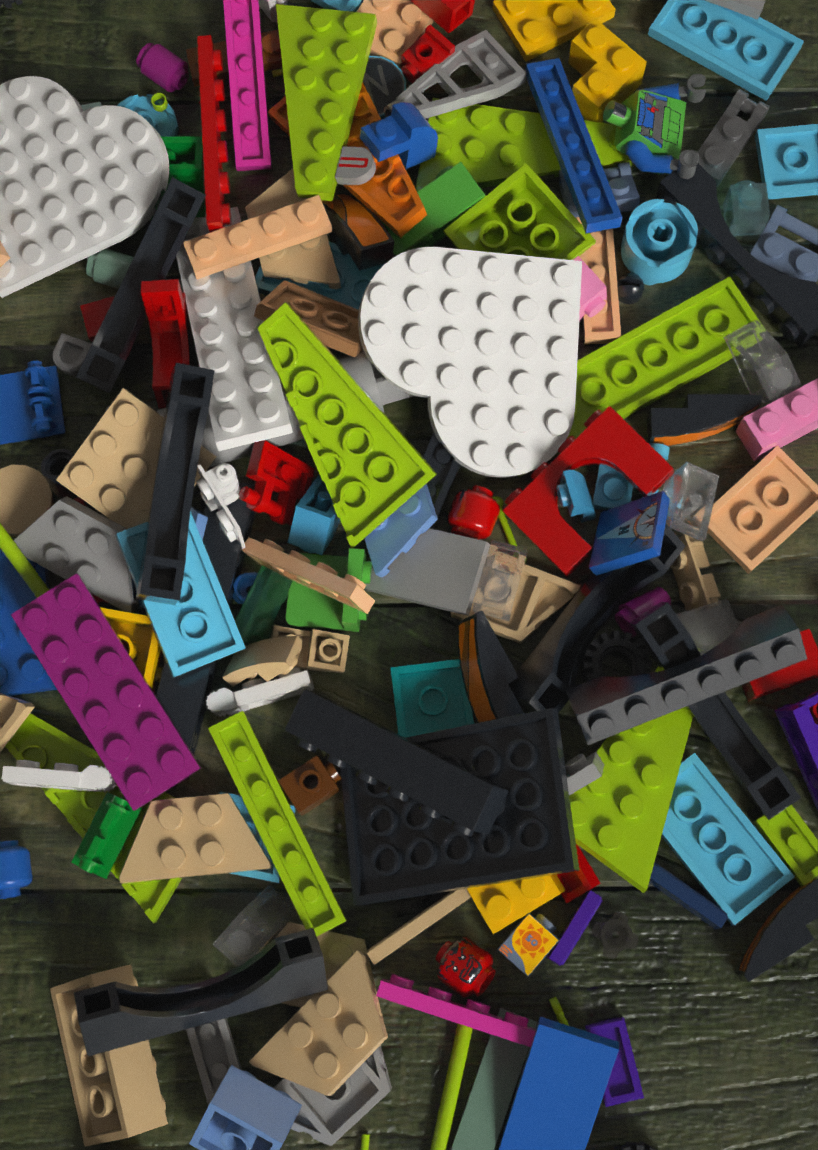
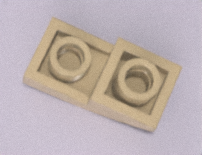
M276 625L272 627L271 638L298 636L302 640L296 655L298 662L294 668L335 673L345 672L350 635L315 629L305 631Z
M284 636L264 639L245 646V649L234 653L222 678L234 687L246 678L252 680L257 675H260L267 682L280 673L286 675L298 662L296 655L302 640L298 636Z

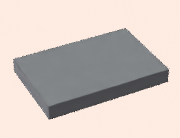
M429 528L418 536L416 543L406 554L401 552L389 565L388 569L390 572L386 576L381 578L377 576L372 566L370 584H365V590L469 616L490 544L487 541Z

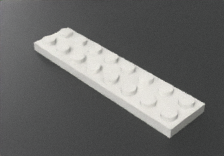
M238 207L230 208L232 225L241 222ZM206 217L194 219L183 242L210 233ZM182 243L176 257L183 291L186 295L185 300L199 366L215 370L209 414L218 451L293 433L279 374L275 371L258 331V327L264 321L254 317L256 305L261 300L251 261L196 279Z

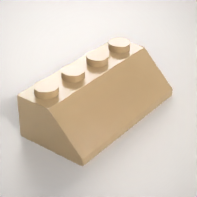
M131 964L90 974L50 988L85 1147L129 1138L168 1124L165 1113L166 1104L160 1092L156 1074V1061L151 1053L149 1040L88 1057L79 1026L74 992L114 981L138 986Z

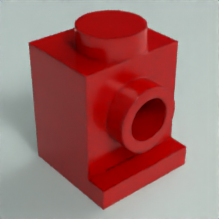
M430 24L425 28V33L401 55L404 76L413 84L433 65L440 64L455 52V45Z

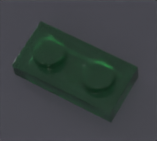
M261 566L235 621L242 640L252 644L266 639L271 632L272 624L282 603L287 598L292 580Z

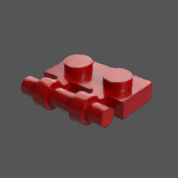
M266 440L254 442L246 476L256 481L255 488L253 490L247 486L243 487L239 492V499L246 502L249 509L257 513L265 512L269 514L272 521L280 525L288 524L291 526L295 513V503L301 500L311 486L315 468ZM273 491L279 493L277 502L271 499Z

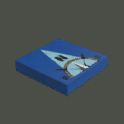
M661 491L600 512L589 569L597 576L660 556L670 502L669 497Z

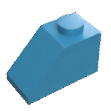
M320 474L296 505L287 543L298 546L303 551L322 555L335 535L340 518L337 517L333 501Z

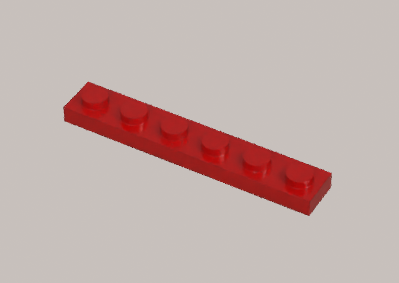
M211 35L197 36L206 219L209 232L211 233L232 225L230 204H224V194H230L228 172H223L222 163L228 162L226 140L221 141V132L226 131V117L224 110H219V101H225L223 80L217 77V71H223L221 49H214Z

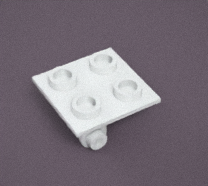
M222 463L205 472L201 464H199L197 468L201 479L197 480L196 483L201 490L200 494L211 512L218 509L216 515L220 521L219 525L230 542L237 540L241 548L244 549L245 543L241 529L227 508V505L239 498L240 487L234 467L230 464Z

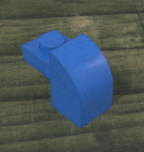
M403 102L392 105L391 116L361 127L360 139L378 162L399 154L405 169L430 160L436 155L438 135L416 106L411 103Z

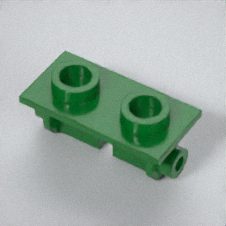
M107 792L71 863L89 873H94L107 879L142 808L133 811L126 800Z

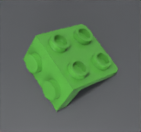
M349 548L348 557L300 553L311 561L310 564L314 566L318 562L330 566L338 572L337 576L341 578L349 574L365 584H370L372 561H366L364 549ZM290 579L286 609V622L288 625L359 632L360 620H367L366 613Z

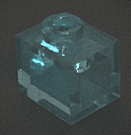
M746 180L730 185L723 203L725 222L733 236L762 234L770 217L766 183H755Z

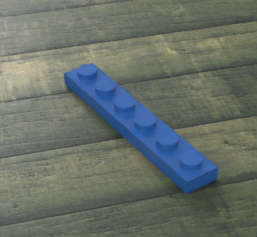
M560 59L526 64L525 72L528 84L585 233L621 227V212Z

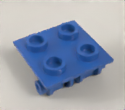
M41 361L28 362V368L25 371L0 375V445L66 434L57 366L43 367Z

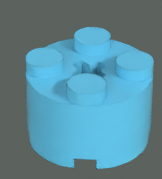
M652 199L636 207L626 224L621 243V256L626 268L631 273L639 275L646 285L668 282L680 276L687 268L697 242L698 226L694 216L685 206L677 202L675 205L664 202V199Z

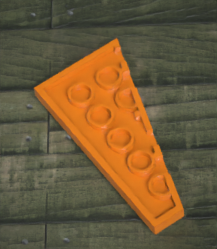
M363 82L346 147H362L369 150L360 139L361 127L379 121L381 118ZM285 96L268 111L271 120L290 136ZM372 154L376 163L374 176L368 182L361 185L343 186L397 236L402 238L427 216V212L399 154L380 162Z

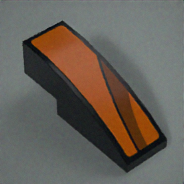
M347 193L335 195L333 201L321 200L332 225L331 237L342 255L349 254L359 271L387 263L392 259L395 241L376 215L362 202Z
M688 394L682 408H651L647 417V443L674 446L717 435L738 425L743 417L757 411L762 402V395Z
M481 610L458 621L457 645L460 669L465 691L477 723L524 714L508 685L517 679L518 675L483 611Z
M818 877L793 891L771 913L758 930L745 953L737 973L742 982L752 981L815 940L806 925L818 918Z

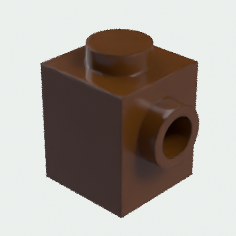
M315 756L278 780L298 813L303 816L340 792L336 782L341 777L332 763L328 761L322 763L319 757Z

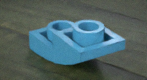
M571 469L563 471L560 484L556 485L561 507L567 506L570 517L579 515L581 523L594 520L596 514L584 476Z

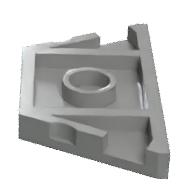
M66 496L58 500L13 540L24 556L66 580L78 573L89 591L95 596L125 612L133 613L138 609V599L133 598L131 580L133 578L115 536L116 533L127 530V528Z
M380 1045L332 1096H326L286 1079L279 1082L273 1089L287 1093L293 1100L302 1104L291 1127L292 1130L308 1133L313 1139L332 1146L392 1090V1085Z

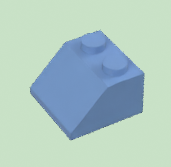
M231 1065L189 1144L198 1150H280L302 1104L293 1100L287 1093L275 1090L257 1080L250 1072L240 1070Z

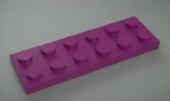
M78 573L11 614L133 811H136L201 769L194 755Z

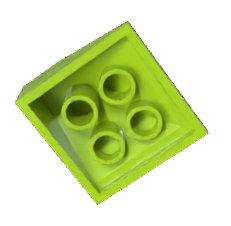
M527 163L443 230L444 234L457 249L565 260L575 259L596 243L591 234L585 233L582 224Z

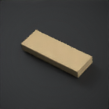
M468 890L451 891L368 949L366 954L372 963L376 965L470 899L471 896Z

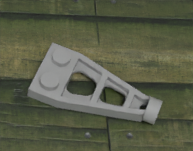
M484 30L455 46L453 54L440 64L433 65L396 97V101L384 107L385 118L391 116L392 105L407 102L415 105L426 119L492 100L526 82V72L491 34ZM468 65L481 79L482 83L468 88H459L450 78V75L460 66ZM438 83L449 95L446 98L429 102L422 93Z

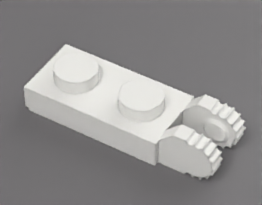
M293 668L288 674L283 675L280 673L278 675L279 679L264 682V679L248 681L242 684L243 689L232 692L227 688L218 689L217 692L214 691L207 696L206 706L216 716L225 717L226 714H236L301 695L304 688L313 691L314 685L311 675L307 670L301 672L300 668Z
M17 760L16 767L3 766L1 778L3 782L11 785L101 792L103 790V792H110V790H114V787L117 786L109 770L103 766L99 768L96 765H89L82 772H78V765L55 763L54 770L40 769V762Z

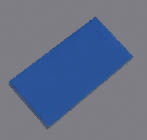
M540 1017L498 1150H585L619 1051V1042Z

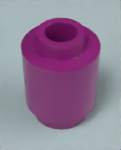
M148 43L140 50L137 56L136 65L141 69V73L167 92H173L176 89L180 90L187 83L189 78L187 62L161 44L154 45L153 43Z

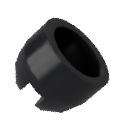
M626 273L618 279V300L627 305L637 303L642 298L644 292V283L640 276L634 273ZM622 283L636 284L637 286H634V285H623V286H622Z

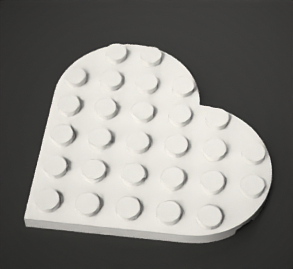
M25 76L0 84V241L10 257L0 267V297L3 298L125 240L139 231L156 212L153 207L161 191H166L169 158L160 134L141 115L128 108L114 105L97 106L83 111L78 101L58 83L43 77Z
M421 247L403 252L389 260L378 270L366 287L359 307L358 329L361 344L369 362L373 363L376 369L392 386L408 394L428 398L429 419L436 438L455 458V461L463 467L490 477L521 475L537 469L542 463L549 461L567 439L575 413L582 261L443 247Z

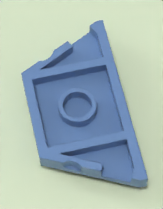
M427 484L365 537L374 572L380 578L390 572L388 569L389 565L400 553L404 552L406 554L416 543L418 536L426 532L438 519Z

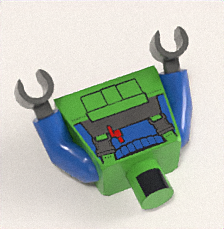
M702 74L692 75L688 79L686 86H679V83L639 89L622 103L611 100L606 105L603 112V120L616 125L614 141L616 149L628 156L641 172H651L660 175L662 173L671 174L673 170H677V174L683 179H690L695 175L699 154L694 150H685L681 153L686 102L682 101L681 97H686L692 103L700 102L705 97L706 89L695 90L693 87L703 86L706 80L705 76Z

